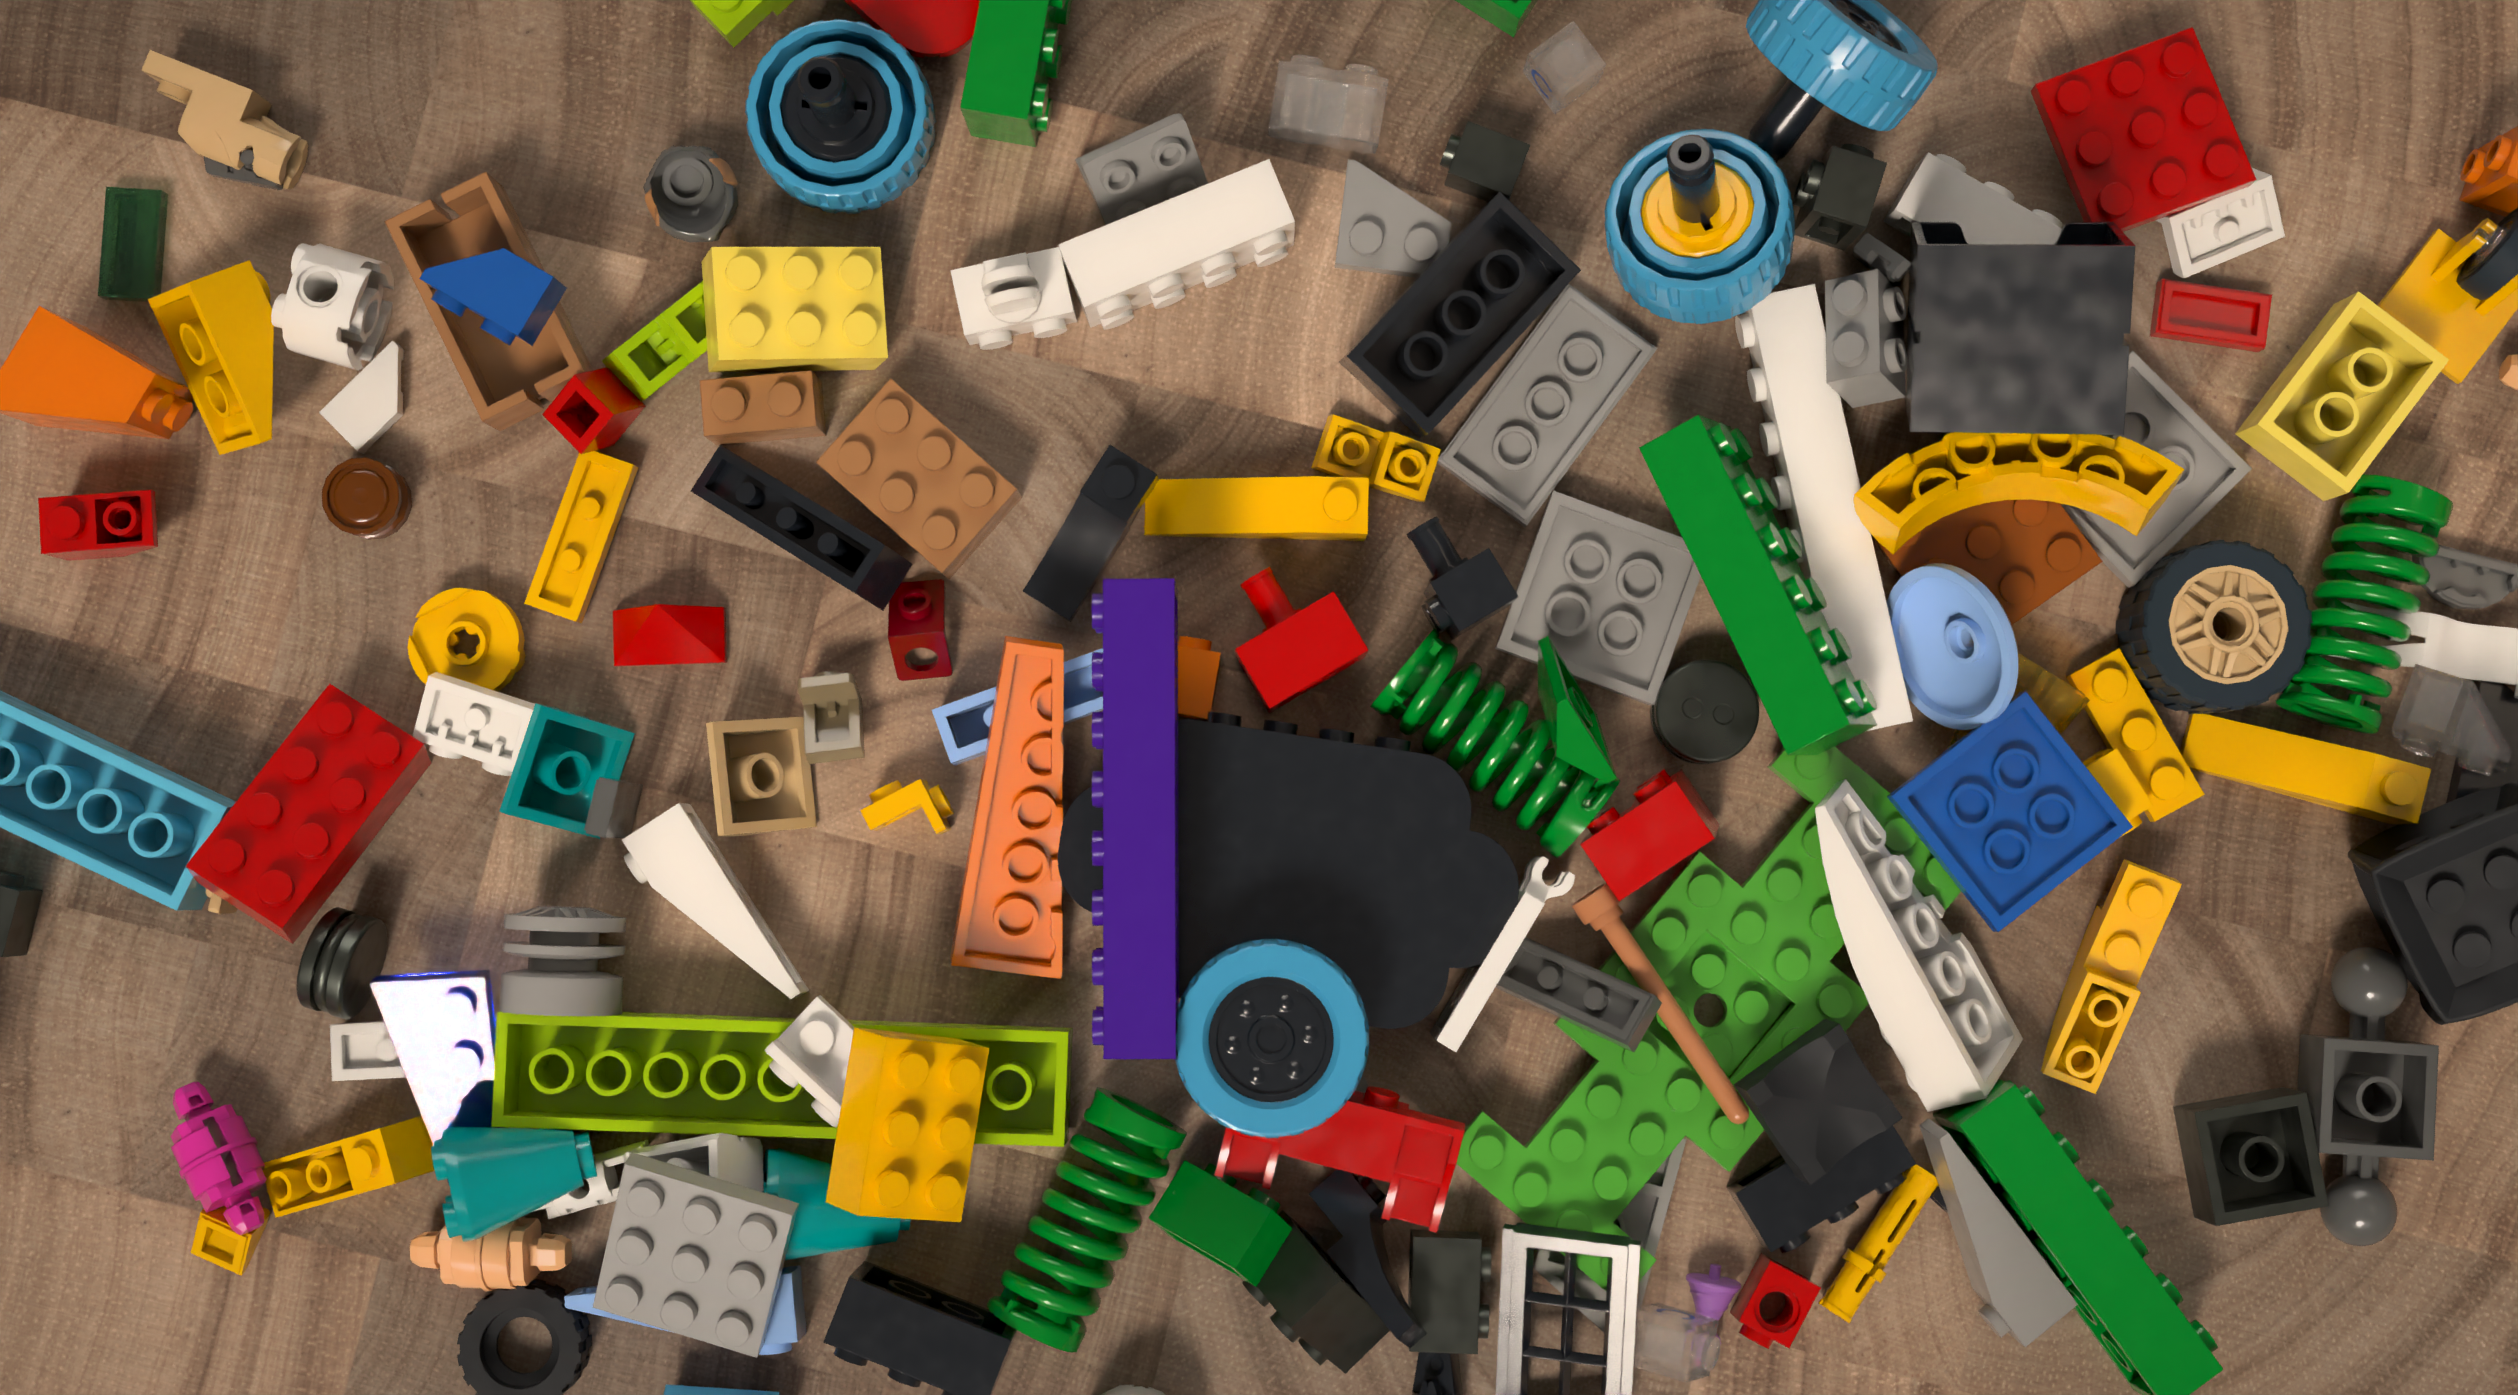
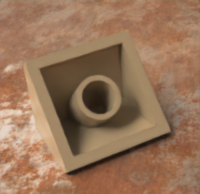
M804 717L706 723L718 836L735 837L817 827L811 765L805 755Z

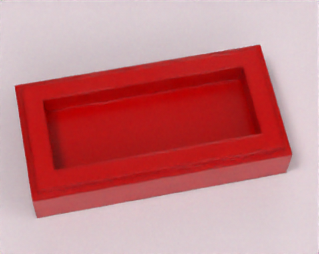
M2162 278L2156 283L2150 336L2260 352L2266 347L2272 295Z

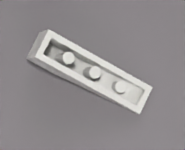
M676 804L622 839L629 853L624 855V860L634 877L641 884L648 881L653 889L790 999L800 997L809 991L690 804Z

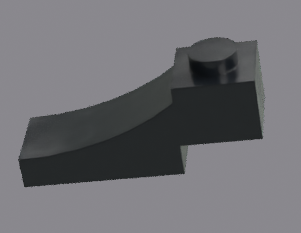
M1109 445L1080 490V495L1023 592L1072 622L1128 534L1129 526L1159 481L1158 475L1112 445Z
M1336 1169L1309 1193L1311 1198L1343 1235L1326 1252L1396 1339L1411 1348L1427 1332L1406 1303L1389 1263L1383 1233V1224L1388 1220L1381 1219L1383 1207L1379 1204L1386 1198V1194L1372 1178L1362 1175L1357 1177L1354 1173Z

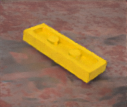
M596 451L578 454L524 604L582 624L638 471L637 466Z
M2120 648L2066 676L2107 749L2117 748L2154 805L2144 811L2150 822H2155L2205 795Z

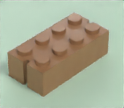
M484 172L441 193L445 204L459 214L460 217L452 220L449 213L429 199L384 222L482 422L498 431H502L545 410L540 399L545 398L553 402L574 374L592 371L593 368L560 301L533 346L518 337H515L512 344L508 345L480 328L485 319L467 308L463 316L460 317L431 300L436 290L419 279L426 268L503 248L545 271L504 187L491 175Z

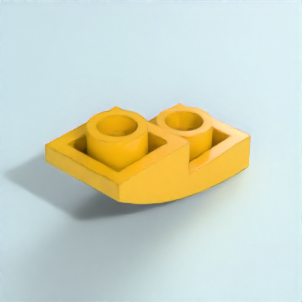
M1332 414L1327 418L1311 468L1336 477L1369 478L1370 488L1418 502H1424L1441 449L1392 431L1382 432Z

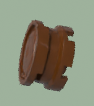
M366 457L351 458L337 465L326 477L322 489V507L329 521L340 530L368 540L383 539L398 532L408 520L412 508V495L405 478L394 468Z

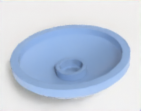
M1943 563L1928 564L1913 569L1902 576L1889 594L1887 607L1908 699L1928 718L1952 729L1970 730L1998 718L2006 710L2014 695L2019 665L2014 630L2000 602L1976 577L1953 565Z

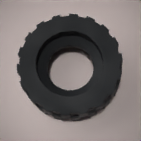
M535 1279L527 1286H516V1289H497L475 1304L476 1308L468 1313L463 1321L465 1326L463 1331L459 1333L457 1344L460 1345V1354L457 1355L459 1366L462 1365L465 1373L463 1378L467 1385L471 1384L477 1391L475 1395H563L581 1377V1371L587 1367L590 1358L588 1350L592 1346V1335H589L588 1331L590 1322L587 1314L583 1315L580 1311L565 1308L564 1296L567 1294L564 1288L557 1284L551 1286L546 1284L544 1280ZM519 1317H530L540 1321L546 1326L552 1338L553 1346L549 1360L541 1369L530 1373H520L510 1369L504 1364L498 1352V1338L501 1330L509 1321Z

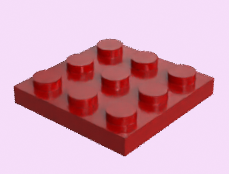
M2193 27L2039 82L2030 91L2084 222H2114L2125 232L2251 186L2257 180Z

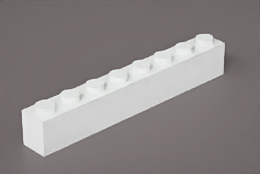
M1815 284L1773 292L1753 306V308L1741 315H1737L1735 317V327L1741 348L1749 347L1753 369L1747 371L1748 387L1752 400L1754 402L1761 401L1765 423L1759 425V434L1765 455H1773L1778 477L1771 479V488L1777 501V509H1785L1789 530L1797 540L1802 552V557L1797 559V563L1805 579L1812 577L1825 597L1827 607L1821 611L1830 630L1837 628L1850 648L1852 658L1846 662L1855 680L1862 679L1869 687L1876 701L1877 709L1871 713L1877 726L1867 731L1912 722V713L1872 536L1862 524L1854 508V494L1861 487L1841 398L1826 383V332Z

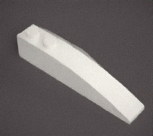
M1846 779L1838 781L1815 807L1822 861L1835 916L1848 955L1872 1012L1879 1023L1881 1035L1894 1050L1905 1070L1908 1084L1917 1092L1927 1112L1985 1099L2023 1038L1971 943L1962 932L1951 934L1940 919L1943 918L1945 909L1934 895L1922 896L1912 881L1915 873L1914 868L1904 855L1890 854L1884 846L1886 843V831Z

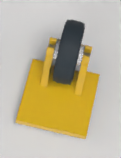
M2518 208L2509 213L2498 224H2495L2489 218L2483 220L2472 232L2457 242L2442 230H2435L2378 304L2385 312L2449 359L2441 372L2456 384L2464 380L2518 309Z

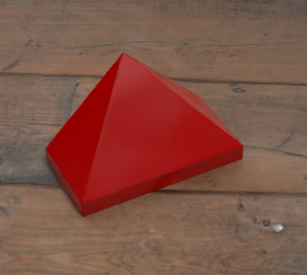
M654 604L614 610V666L727 663L726 608Z

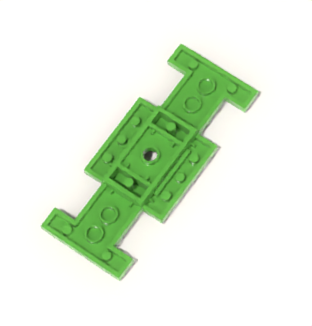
M1783 747L1767 766L1810 804L1741 886L1700 851L1696 852L1630 930V933L1727 1077L1733 1073L1791 1003L1729 1078L1733 1086L1824 1019L1839 1023L1846 1032L1869 1004L1863 989L1830 962L1844 945V940L1835 916L1823 866L1815 807L1836 782L1846 779L1886 831V843L1884 846L1890 854L1905 856L1915 870L1912 879L1913 884L1923 897L1934 895L1946 910L1961 892L1887 796L1891 793L1836 747L1819 755H1787ZM1615 950L1598 969L1640 988ZM1705 994L1717 996L1723 1005L1722 1018L1718 1023L1709 1027L1701 1025L1694 1015L1696 1001ZM1657 1013L1635 1052L1558 1017L1553 1024L1591 1055L1595 1062L1525 1146L1480 1110L1465 1128L1456 1164L1526 1224L1628 1236L1613 1222L1685 1136L1724 1170L1730 1172L1764 1129L1750 1108L1749 1118L1742 1124H1734L1727 1118ZM1642 1247L1639 1281L1656 1262V1259ZM1577 1254L1576 1266L1606 1291L1608 1258Z

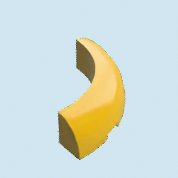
M1951 432L1945 435L1942 441L1924 447L1911 455L1906 453L1898 457L1875 474L1854 494L1853 501L1855 511L1862 524L1892 554L1922 529L1947 515L1976 505L2004 500H2040L2074 506L2102 516L2137 536L2165 502L2185 469L2160 453L2121 436H2118L2115 440L2097 434Z

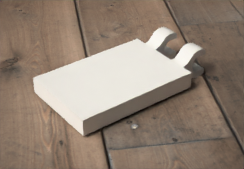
M1535 856L1527 863L1524 870V879L1519 885L1517 907L1484 962L1467 969L1430 1031V1034L1436 1041L1455 1052L1459 1049L1544 907V902L1549 898L1566 894L1574 884V874L1560 871L1554 883L1549 886L1546 885L1542 879V872L1547 866L1549 859L1544 856Z

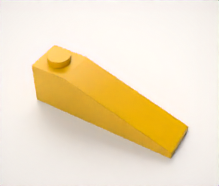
M1301 476L1159 479L1145 501L1144 535L1365 541L1368 534L1369 478Z
M2189 714L2180 749L2181 755L2192 770L2388 824H2418L2431 773L2430 768L2376 753L2207 714Z

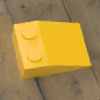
M250 260L193 280L148 299L219 455L272 439L274 326L271 322L272 308L269 303L271 293L266 280L259 272L254 270Z

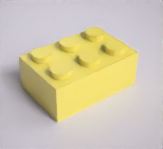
M711 247L702 260L709 372L875 370L888 358L881 247Z
M2358 291L2333 304L2235 435L2322 501L2347 494L2449 359Z

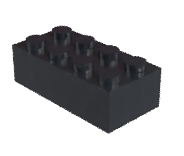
M1499 192L1482 207L1347 352L1339 363L1418 438L1428 435L1581 269Z

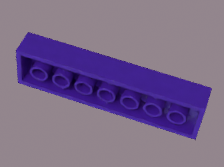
M1175 578L1103 579V593H1092V629H1095L1096 633H1103V652H1092V688H1095L1096 691H1103V712H1092V747L1103 749V771H1092V806L1103 808V830L1092 831V865L1103 866V889L1092 891L1093 926H1103V948H1096L1092 952L1093 985H1103V1006H1096L1092 1013L1093 1045H1103V1059H1176V1013L1179 1004L1178 588Z

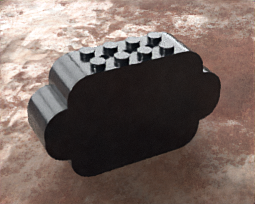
M1208 711L1207 722L1190 719L1178 720L1179 998L1182 997L1187 985L1195 974L1221 952L1238 944L1254 940H1288L1301 943L1321 952L1346 973L1362 999L1369 1026L1397 1029L1421 1021L1436 1008L1447 987L1450 968H1468L1484 962L1517 907L1519 894L1518 875L1512 859L1501 845L1484 834L1470 831L1472 814L1470 795L1464 781L1450 765L1431 755L1410 752L1411 741L1378 736L1375 739L1374 746L1353 743L1355 733L1321 728L1319 738L1297 735V724L1264 720L1263 730L1241 727L1242 716ZM1092 786L1084 790L1070 805L1063 820L1058 849V870L1066 891L1075 902L1092 912V891L1103 889V866L1092 865V831L1103 830V808L1092 806ZM1513 923V925H1512V927H1511V929H1510V931H1509V933H1508V935H1507V937H1506V939H1505V941H1504L1502 947L1505 945V943L1507 942L1509 936L1511 935V932H1512L1514 923Z

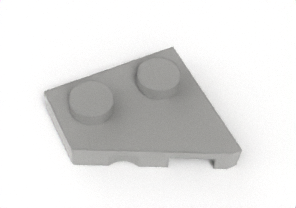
M1348 159L1335 268L1417 278L1449 244L1451 222L1358 161Z

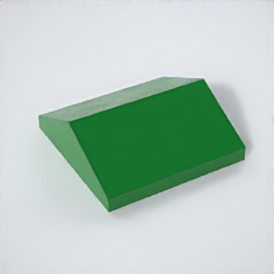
M1549 636L1538 640V695L1556 757L1605 783L1617 779L1595 710Z

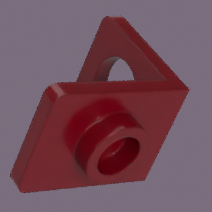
M942 579L901 583L889 601L888 641L897 678L901 681L949 677L953 674V666L945 634L946 587ZM926 648L935 652L938 657L931 664L916 665L909 662L905 656L913 649Z

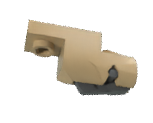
M152 50L149 51L142 71L160 83L157 92L186 104L178 128V134L199 156L204 157L205 169L208 174L217 178L274 190H282L283 188L293 189L300 179L306 164L308 142L301 139V136L282 128L267 117L272 104L249 88Z

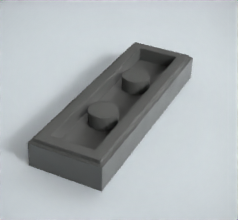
M1527 937L1524 938L1496 985L1498 989L1632 1052H1635L1662 1004L1655 995Z

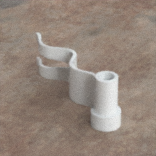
M2341 601L2355 610L2375 613L2401 621L2410 627L2411 635L2425 638L2424 643L2382 646L2397 652L2401 656L2402 662L2400 666L2426 669L2460 679L2515 685L2514 697L2518 698V629L2470 624L2426 612L2417 611L2416 613L2406 614ZM2328 655V656L2339 657V658H2343V659L2355 661V660H2352V659H2350V658L2343 657V656Z

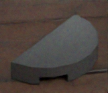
M2439 545V552L2433 557L2412 556V562L2424 566L2430 573L2429 582L2421 586L2434 600L2453 609H2482L2500 602L2510 592H2514L2518 588V564Z

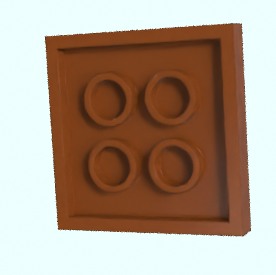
M2004 500L1962 509L1928 525L1911 537L1894 554L1889 552L1872 536L1873 541L1900 578L1913 569L1934 563L1953 565L1969 572L1994 594L2005 610L2011 625L2103 562L2062 505L2049 501Z

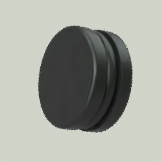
M1697 660L1676 668L1664 678L1656 696L1655 705L1651 706L1650 709L1651 724L1658 741L1676 758L1692 764L1717 763L1737 755L1751 741L1759 722V702L1752 684L1738 669L1717 660Z
M341 907L329 910L319 920L307 941L297 974V997L303 1007L315 1011L328 1012L330 1015L342 1019H351L364 1008L377 985L386 957L388 937L384 922L368 915L361 916Z

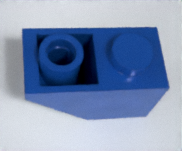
M505 248L426 268L419 278L436 290L431 300L460 317L463 316L467 308L485 319L480 328L508 345H511L515 337H518L533 346L567 289L555 277Z

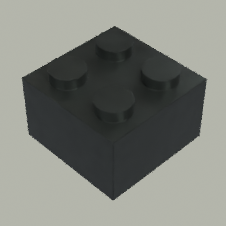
M2280 1087L2173 1106L2194 1218L2214 1226L2329 1206L2307 1092Z

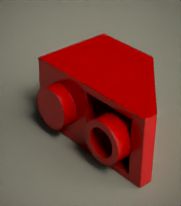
M153 490L38 498L41 554L72 561L125 557L158 547L155 491Z

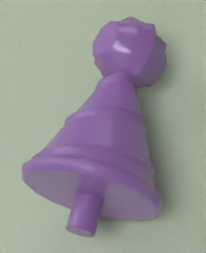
M1710 1264L1709 1275L1701 1273H1689L1686 1275L1696 1308L1695 1312L1698 1315L1701 1326L1692 1331L1689 1340L1694 1352L1702 1356H1711L1719 1350L1721 1340L1714 1328L1717 1327L1724 1311L1728 1309V1305L1735 1293L1741 1289L1740 1282L1720 1276L1721 1265Z

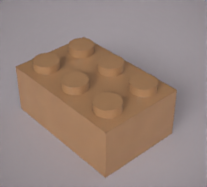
M891 378L816 461L819 466L949 580L1022 498L1019 491Z

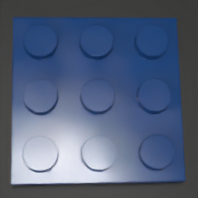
M2026 691L2020 692L2012 698L2006 710L1998 718L1971 730L1887 796L1993 932L2001 931L2133 827Z

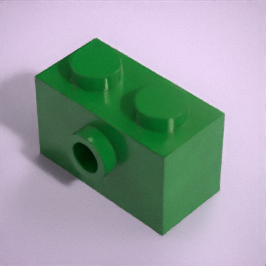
M1185 1160L1150 1214L1149 1219L1169 1237L1257 1287L1292 1230V1227L1277 1214L1281 1205L1254 1187L1251 1188L1248 1195L1234 1188L1237 1180L1228 1175H1223V1177L1215 1176L1217 1166L1208 1163L1205 1170H1202Z

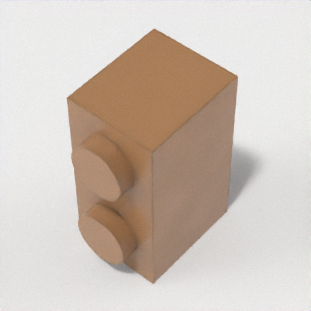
M812 370L699 380L704 436L716 446L826 436L822 381Z

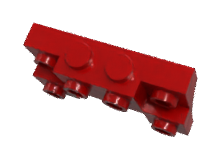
M1368 1086L1365 1093L1355 1090L1346 1104L1327 1119L1326 1122L1298 1135L1282 1136L1279 1138L1252 1137L1226 1127L1215 1176L1223 1177V1175L1248 1180L1262 1184V1188L1270 1190L1279 1154L1389 1182L1381 1219L1390 1221L1391 1217L1429 1227V1231L1437 1233L1465 1131V1123L1409 1109V1104L1399 1102L1400 1095L1398 1093L1380 1087Z

